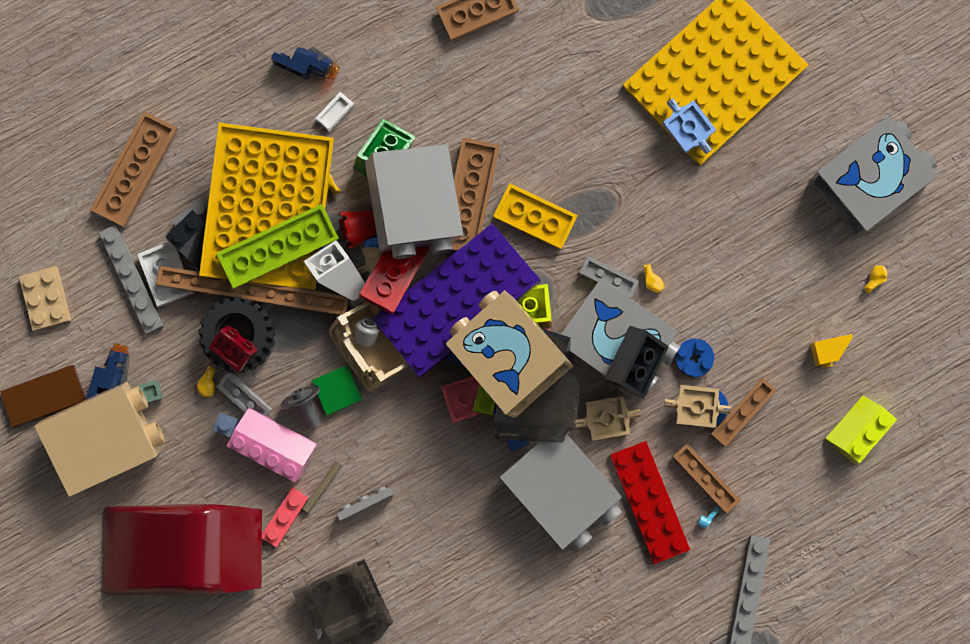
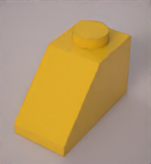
M852 334L810 344L816 367L822 366V369L833 367V363L839 361L851 342Z

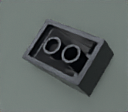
M191 210L165 236V239L200 271L206 222Z

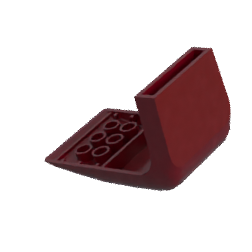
M220 504L108 506L104 509L102 591L106 595H214L259 589L262 586V509Z

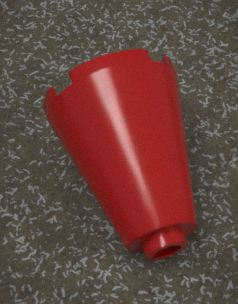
M341 211L338 213L339 216H342V219L338 220L342 238L348 241V244L345 245L347 249L365 242V239L377 236L373 211Z

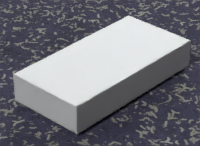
M339 92L315 120L330 133L353 108L354 103Z

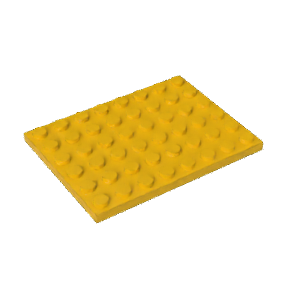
M715 0L633 74L622 87L669 135L670 133L662 124L673 114L672 109L667 103L674 99L677 105L682 107L694 100L716 129V132L706 139V143L712 149L708 154L705 155L700 146L694 147L687 152L701 166L808 67V64L745 0Z
M218 122L199 276L228 279L216 253L320 204H323L325 209L334 138ZM320 248L249 282L315 290L316 278L304 261L319 252Z

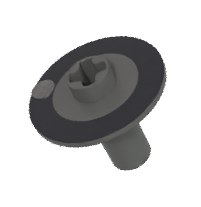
M312 385L293 391L282 401L281 408L291 409L298 407L308 428L318 425L320 420L310 400L319 393L320 387Z

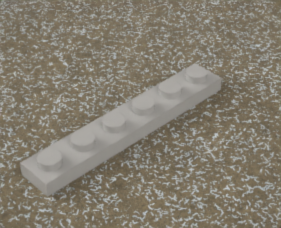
M114 225L99 232L145 334L148 335L164 327L118 226Z
M750 535L729 644H751L771 539Z

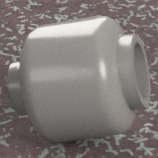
M364 318L356 322L352 338L359 347H370L376 343L380 329L374 320Z

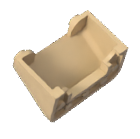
M366 301L337 317L329 328V335L363 387L368 392H372L410 367V365L381 329L373 346L362 348L354 342L352 334L356 322L364 318L372 319L382 311V309Z

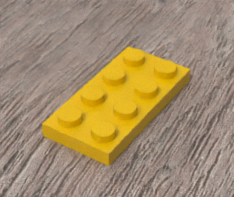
M509 183L493 215L494 219L559 250H562L578 215Z

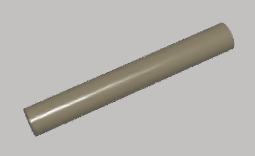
M336 461L302 508L305 512H310L342 467L340 463Z

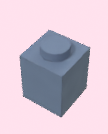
M219 413L212 431L231 438L240 420Z

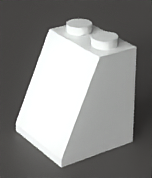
M337 241L332 242L304 261L318 283L352 301L360 298L358 296L365 282Z

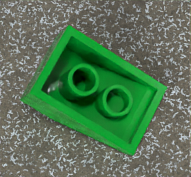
M382 119L357 154L353 169L367 177L365 161L372 153L409 149L415 136Z

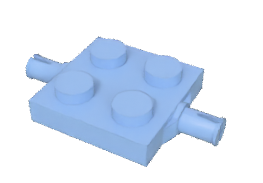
M674 99L669 101L667 105L672 109L673 114L662 123L684 153L700 146L705 155L708 154L712 149L706 143V139L716 132L715 127L694 100L682 107H679Z

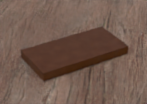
M70 365L0 391L13 428L72 407L86 400L75 365Z

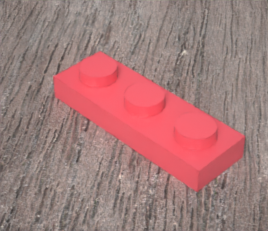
M292 487L262 533V539L277 548L309 497Z

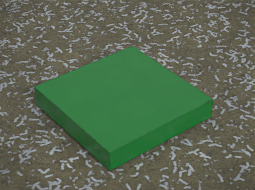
M348 365L312 380L314 385L320 387L318 396L327 416L363 401Z

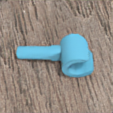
M717 506L707 518L701 515L697 525L701 528H707L721 508Z

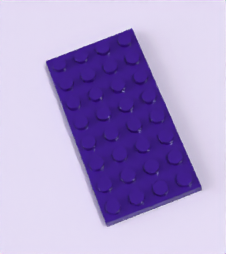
M492 223L407 290L393 315L382 310L372 319L419 378H421L452 353L451 349L445 344L453 337L449 333L450 329L462 318L467 317L471 321L482 310L478 305L486 295L493 291H497L500 295L505 290L517 301L539 284L541 280Z

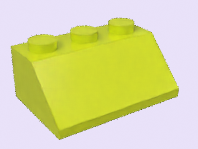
M548 284L536 285L517 302L540 328H552Z
M861 396L825 439L854 465L859 464L897 419L881 405L865 396Z

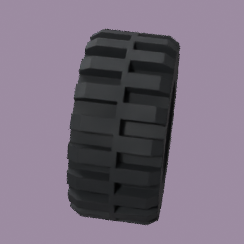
M235 297L234 299H223L224 302L222 303L216 302L213 304L214 308L212 310L208 309L205 312L207 316L205 319H201L200 324H202V328L198 330V335L201 337L199 344L203 348L204 355L221 369L229 372L236 371L208 347L228 321L239 317L244 318L254 327L255 335L252 343L258 351L250 357L239 373L245 372L248 369L250 371L256 369L255 366L258 364L262 365L265 362V357L270 356V349L275 344L273 340L275 330L273 329L274 324L262 307L249 299Z

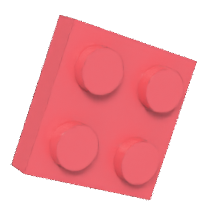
M473 376L441 386L453 424L482 414L473 411L479 388V382Z

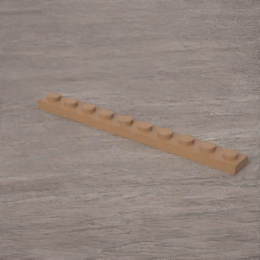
M165 266L159 267L156 282L157 286L230 298L241 297L242 299H249L254 302L339 316L347 312L349 299L342 295L271 284L247 282L233 289L229 279L199 276L200 272Z

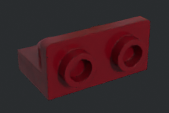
M229 326L221 329L208 347L237 372H240L250 357L258 351L251 341L244 339L236 329Z

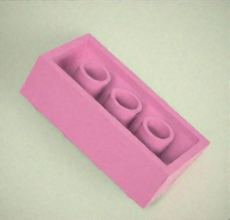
M251 408L242 417L227 444V447L294 483L301 478L317 446L315 442Z

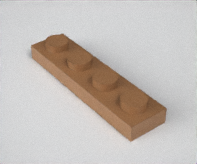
M762 377L735 406L731 414H728L710 435L722 446L726 447L774 395L777 389Z
M687 443L672 456L725 514L730 512L741 501Z

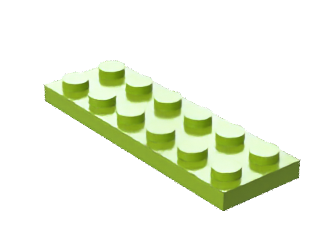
M320 204L216 254L234 289L339 238L323 204Z

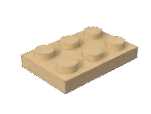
M57 266L19 276L33 331L72 321Z

